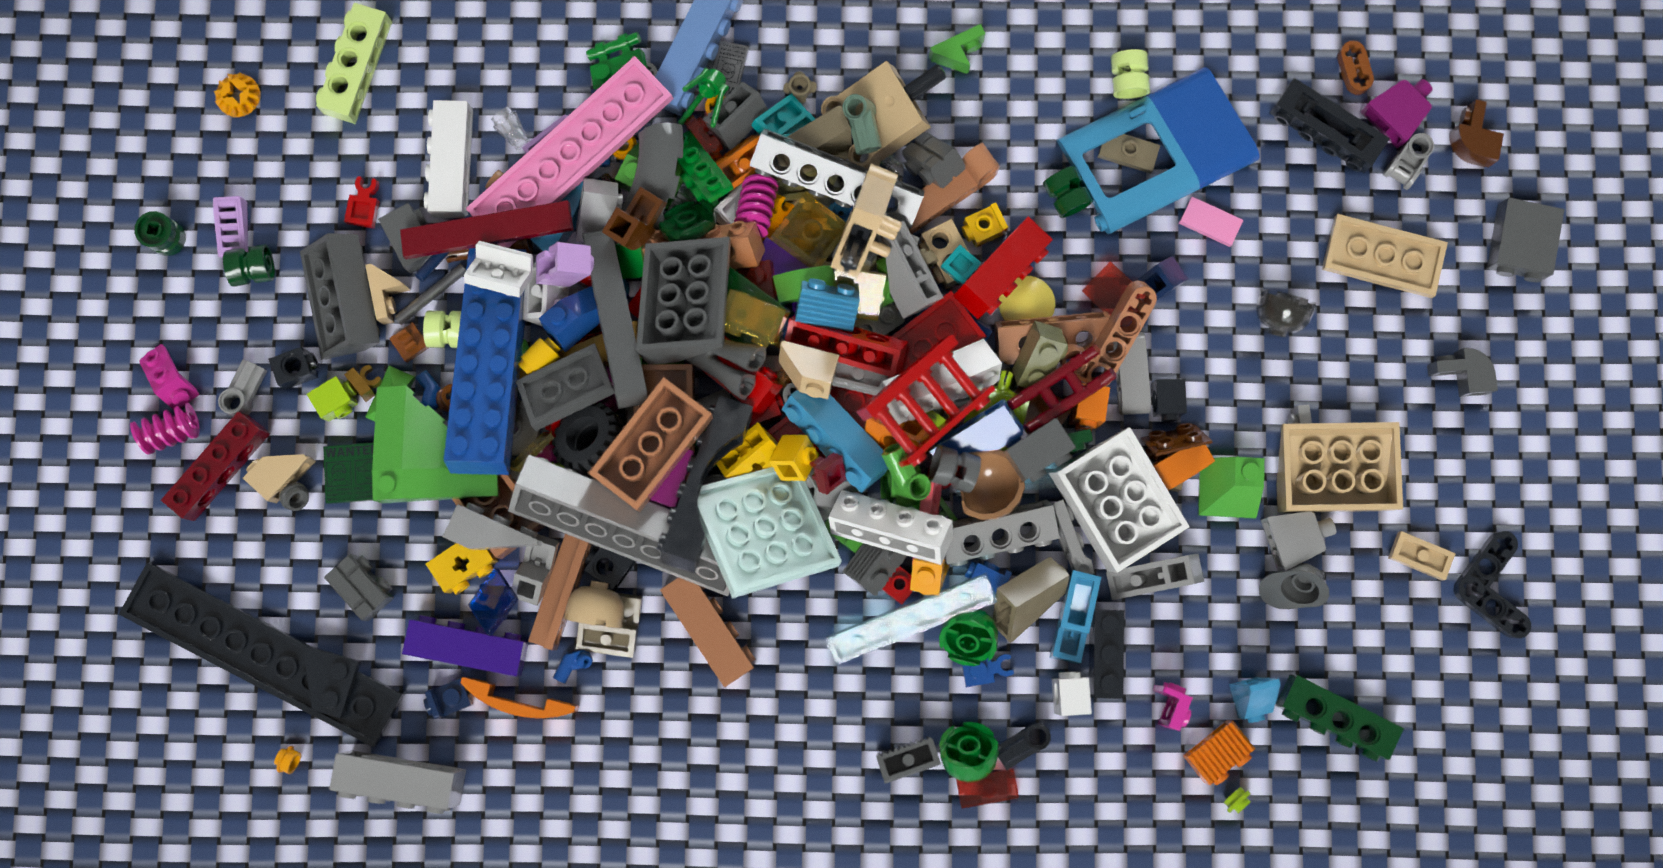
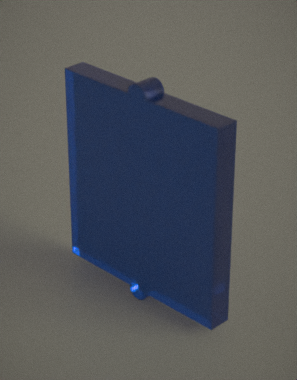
M494 568L485 582L480 584V589L468 604L488 636H492L502 621L507 619L508 613L518 601V597L497 568Z

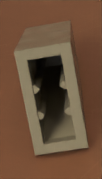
M841 105L831 109L787 136L845 160L848 159V151L852 146L851 128ZM776 155L779 165H790V159L787 155ZM806 164L802 167L804 173L816 170V168L810 164Z
M1048 557L997 588L992 618L998 631L1010 643L1018 638L1066 593L1069 574L1066 569L1051 557Z

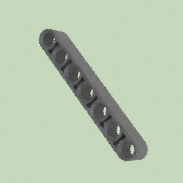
M602 230L582 233L584 245L591 246V255L594 258V267L590 278L618 409L642 405L648 398L639 353L636 351V339L614 240L602 233Z

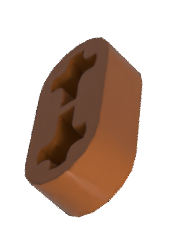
M1358 41L1346 42L1338 51L1337 60L1347 90L1351 94L1361 95L1373 85V72L1365 47ZM1349 49L1351 53H1357L1354 62L1351 56H1346V53L1349 51ZM1357 74L1359 79L1365 80V82L1362 84V87L1360 83H1354L1353 81L1357 77Z

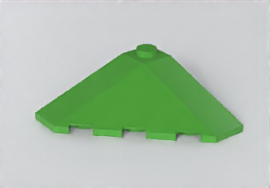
M406 385L377 387L372 463L373 501L379 503H398L499 496L498 475L451 474L444 462L447 426L444 422L446 420L429 405L425 407L414 397L415 392Z

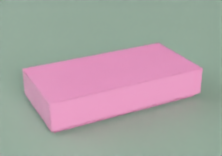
M1191 197L1179 224L1230 247L1243 220L1195 197Z

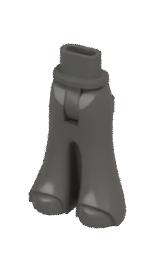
M724 339L723 347L685 359V361L712 375L734 395L744 400L750 395L755 386V376L725 364L717 356H721L746 370L758 371L765 361L766 347Z

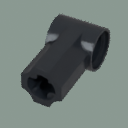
M1032 722L1023 730L998 745V758L1005 769L1008 770L1035 752L1045 749L1051 741L1049 729L1040 722ZM1035 728H1040L1045 732V738L1039 744H1034L1029 740V734Z

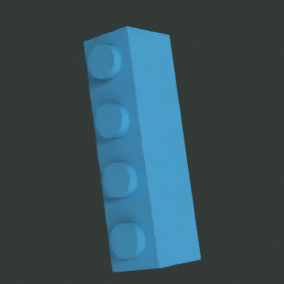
M798 390L790 395L782 408L788 419L808 436L811 443L815 444L826 458L833 452L842 455L846 479L860 493L864 492L886 473L888 468L881 456L883 449L830 394L828 399L814 398Z

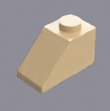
M782 340L778 362L798 391L814 398H829L839 355Z
M304 454L264 456L261 459L254 460L247 467L246 471L248 473L243 479L264 499L277 504L282 489L288 484L296 483L316 461Z

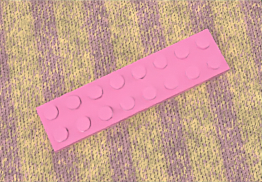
M634 56L465 209L474 217L560 202L583 181V178H587L674 99L672 94ZM516 241L499 243L498 245L509 248Z

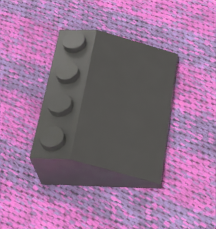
M730 237L645 244L636 351L648 365L677 363L724 346Z

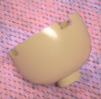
M591 581L590 586L579 587L570 595L564 619L589 625L599 624L605 625V627L622 628L624 619L623 601L617 592L608 589L609 583Z

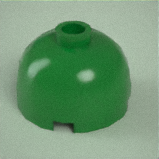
M975 607L960 608L947 616L940 631L939 645L941 649L944 647L945 651L948 652V658L961 665L977 666L980 665L981 661L991 660L997 651L998 628L993 618L985 611Z
M964 722L963 727L956 729L954 726L948 728L941 736L939 742L940 757L946 771L952 777L965 782L979 781L987 777L995 768L999 754L998 741L994 738L992 730L980 723Z

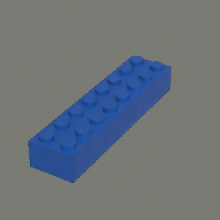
M470 248L468 251L466 270L476 258V248ZM513 249L527 253L526 249ZM464 284L444 452V462L451 474L510 475L518 397L516 381L520 378L521 367L518 363L521 361L525 320H523L524 292L519 298Z

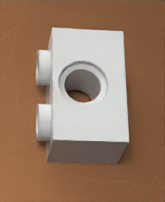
M1060 672L1059 678L1052 679L1054 714L1060 716L1092 714L1089 678L1081 677L1080 672Z

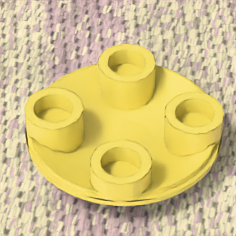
M1026 276L1022 281L1017 278L1014 282L1018 286L1007 298L1003 294L999 297V300L1002 302L999 310L1005 321L1053 316L1055 310V297L1051 288L1043 280L1033 276Z

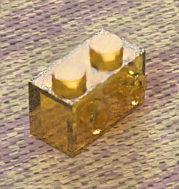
M730 289L726 303L725 331L739 337L741 333L752 336L751 342L767 348L769 344L774 345L778 343L790 311L739 290Z

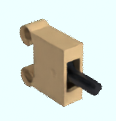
M885 61L839 95L826 98L821 106V113L823 115L837 106L841 105L842 107L844 100L851 94H858L871 100L876 107L875 120L882 148L876 152L869 153L868 159L861 163L860 158L862 154H856L853 144L848 151V159L850 162L868 169L870 164L879 166L881 161L931 127L915 100L946 79V74L942 67L936 64L905 85L896 68L888 61ZM863 103L856 107V116L862 113Z
M870 164L830 267L858 278L869 251L883 257L889 256L891 247L874 241L876 234L890 240H895L902 226L901 221L885 215L898 174Z

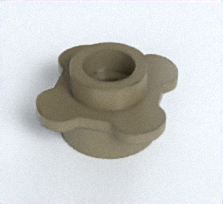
M801 71L795 72L789 83H785L783 86L784 93H792L801 104H804L809 94L814 93L817 89L816 83L810 81ZM802 86L803 89L798 90L797 87Z

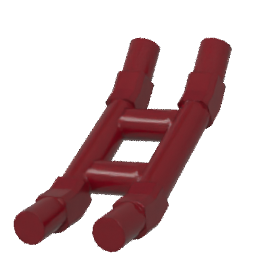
M1092 344L1050 374L1007 400L1009 408L1015 410L1040 394L1049 407L1048 410L1023 425L1027 434H1032L1117 378L1115 371L1110 368L1084 386L1074 372L1101 353L1096 344ZM1065 378L1074 393L1059 402L1050 387Z

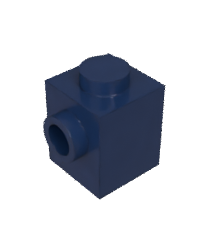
M1171 256L1155 265L1137 280L1148 284L1155 291L1157 300L1170 294L1189 278L1174 257Z

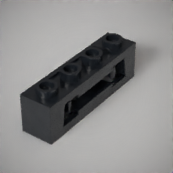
M1293 78L1270 111V114L1274 116V119L1279 124L1292 127L1298 131L1300 137L1307 141H1314L1322 147L1325 153L1330 156L1339 157L1346 162L1350 169L1357 172L1365 173L1372 167L1390 139L1296 78ZM1310 109L1311 111L1309 113L1311 115L1307 117L1304 114L1307 113V111ZM1349 135L1353 136L1354 139H1351L1348 143L1349 139L1346 137H1348Z

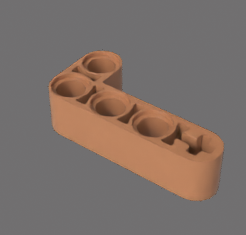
M984 143L975 146L963 156L962 160L966 165V169L957 177L953 176V180L946 187L940 188L932 183L922 189L925 191L923 200L912 227L908 228L911 234L926 226L996 177L1000 165Z
M1139 280L1127 286L1095 342L1101 353L1074 371L1081 381L1089 383L1096 377H1091V373L1096 367H1104L1103 373L1110 368L1117 373L1156 304L1157 295L1148 284ZM1139 293L1146 296L1144 299H1136V295ZM1131 305L1134 309L1137 308L1138 312L1136 313L1129 306ZM1132 316V323L1129 326L1120 327V322L1124 317ZM1110 342H1118V347L1115 351L1106 352V346ZM1068 344L1067 354L1063 360L1059 361L1060 365L1065 364L1070 355L1079 354L1085 349L1076 344Z

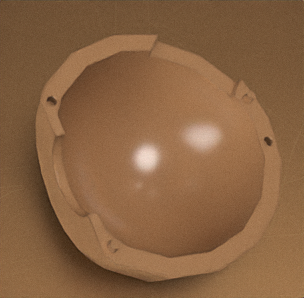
M1004 451L969 452L970 454L980 456L981 467L973 490L970 493L960 491L963 511L968 516L980 520H997L1010 514L1021 502L1025 490V481L1022 482L1003 453Z

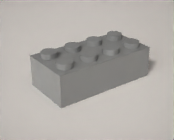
M351 750L336 754L329 790L338 791V797L356 799V796H368L367 801L371 803L385 804V801H397V807L414 809L415 806L422 805L426 806L427 812L443 814L444 811H450L451 808L460 805L466 769Z

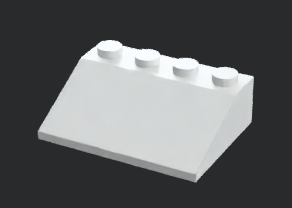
M1130 427L1077 455L1049 473L1107 572L1118 573L1189 528L1188 523Z

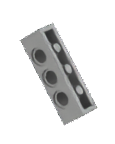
M1042 500L1016 506L1010 514L997 520H980L969 517L952 521L953 539L944 560L947 565L961 566L967 564L968 560L979 557L980 560H987L996 557V553L999 552L1017 553L1023 551L1025 546L1035 544L1036 547H1042L1052 544V540L1060 538L1053 504L1048 500ZM1031 522V530L1026 534H1020L1022 524ZM996 529H1004V535L1001 539L992 540V534ZM969 535H975L976 542L974 545L965 547L963 545L965 538Z

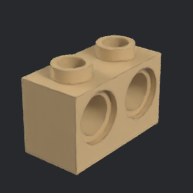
M950 219L922 233L920 237L921 243L918 244L920 250L925 248L926 252L933 250L938 258V262L931 271L938 284L943 283L945 289L957 284V282L940 268L941 265L959 245L969 252L953 220ZM938 237L943 238L947 242V246L943 249H938L934 247L932 240Z

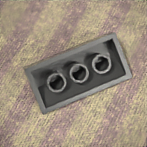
M327 233L300 251L321 360L366 351L380 343V332L376 325L373 301L368 286V276L363 261V248L359 242L358 234Z

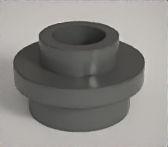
M291 483L282 489L279 501L284 508L298 511L307 505L309 492L303 484Z

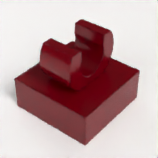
M833 452L825 459L817 457L810 462V466L814 467L815 473L812 475V478L817 482L818 492L828 495L846 480L842 455Z

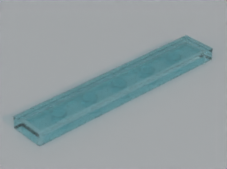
M987 573L941 590L939 596L933 594L828 635L825 640L836 665H839L943 624L960 613L973 612L996 603L998 598Z

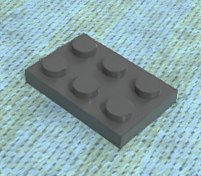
M595 343L516 381L530 424L535 431L615 394L602 356Z

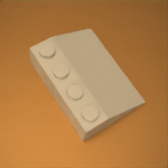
M1399 422L1282 424L1276 484L1277 512L1402 510L1403 493Z

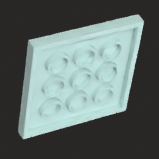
M770 467L701 487L697 504L700 522L732 598L832 569L841 564L842 560L805 481H781L774 468Z

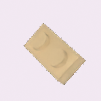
M1400 531L1396 535L1388 559L1443 581L1448 576L1456 553Z

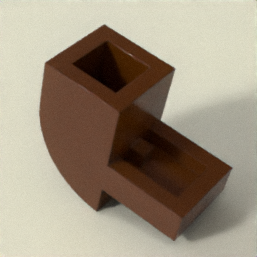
M1476 99L1462 110L1459 120L1460 124L1450 131L1449 140L1454 153L1461 160L1473 165L1489 168L1499 161L1504 133L1482 129L1487 102Z
M640 187L626 211L616 207L602 233L622 246L636 250L642 247L656 231L653 225L667 203Z

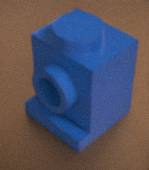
M971 561L964 577L968 578L967 586L995 599L997 588L1007 583L1012 573L1004 571L1002 575L998 573L1000 568L990 562L984 561L982 565Z

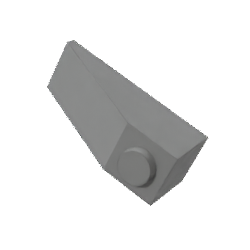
M901 221L902 226L895 240L883 237L884 245L891 247L889 256L885 257L890 294L904 319L943 299V296L905 222Z
M1199 554L1127 567L1118 573L1106 572L1112 600L1204 582Z

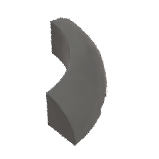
M668 122L657 123L646 127L639 133L637 169L630 192L622 205V210L626 211L640 187L666 203L669 198L674 199L680 176L675 175L677 158H683L682 125ZM664 209L653 225L656 231L660 230V221L663 222L665 220Z

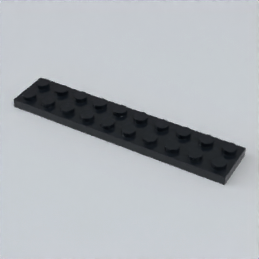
M146 563L118 614L372 747H377L404 696L403 693L358 670L343 718L312 710L303 652L304 646L308 644L152 563Z

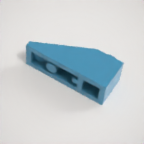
M1255 677L1229 684L1237 717L1247 719L1248 723L1265 720L1264 714L1274 711L1280 688L1279 679Z

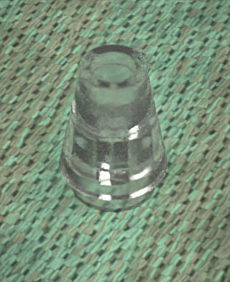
M510 107L502 109L491 118V121L494 123L493 128L514 146L517 151L530 141L516 111H512Z

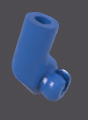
M425 370L416 377V380L424 389L421 403L425 407L429 405L433 410H436L439 407L436 403V394L441 387L430 373Z

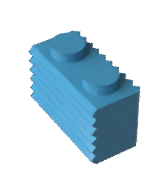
M809 279L808 282L802 281L795 311V321L853 332L860 302L859 291L847 284H838L837 287L826 285V282L819 279Z

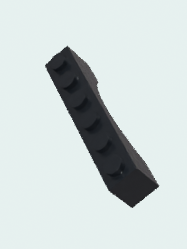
M719 396L716 406L711 405L708 410L712 414L713 419L709 423L707 430H704L698 437L696 446L700 447L697 456L691 455L687 466V472L690 473L687 482L682 480L677 492V498H680L677 508L671 507L667 518V524H670L667 534L661 533L656 550L660 551V563L694 574L705 547V533L700 522L697 506L701 487L716 463L730 451L743 444L752 420L753 406Z

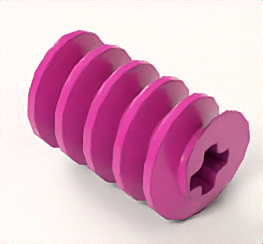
M760 174L746 177L742 183L734 222L756 221L761 238L768 235L767 229L771 224L770 219L773 214L772 209H774L778 182L772 177Z
M186 403V412H183L179 406L174 407L175 416H172L168 410H164V420H161L157 414H153L152 424H150L147 418H142L141 428L136 422H131L130 429L135 442L144 453L150 455L156 449L164 450L167 445L170 447L175 446L177 441L184 443L188 440V437L191 439L197 438L200 428L198 417L193 407Z

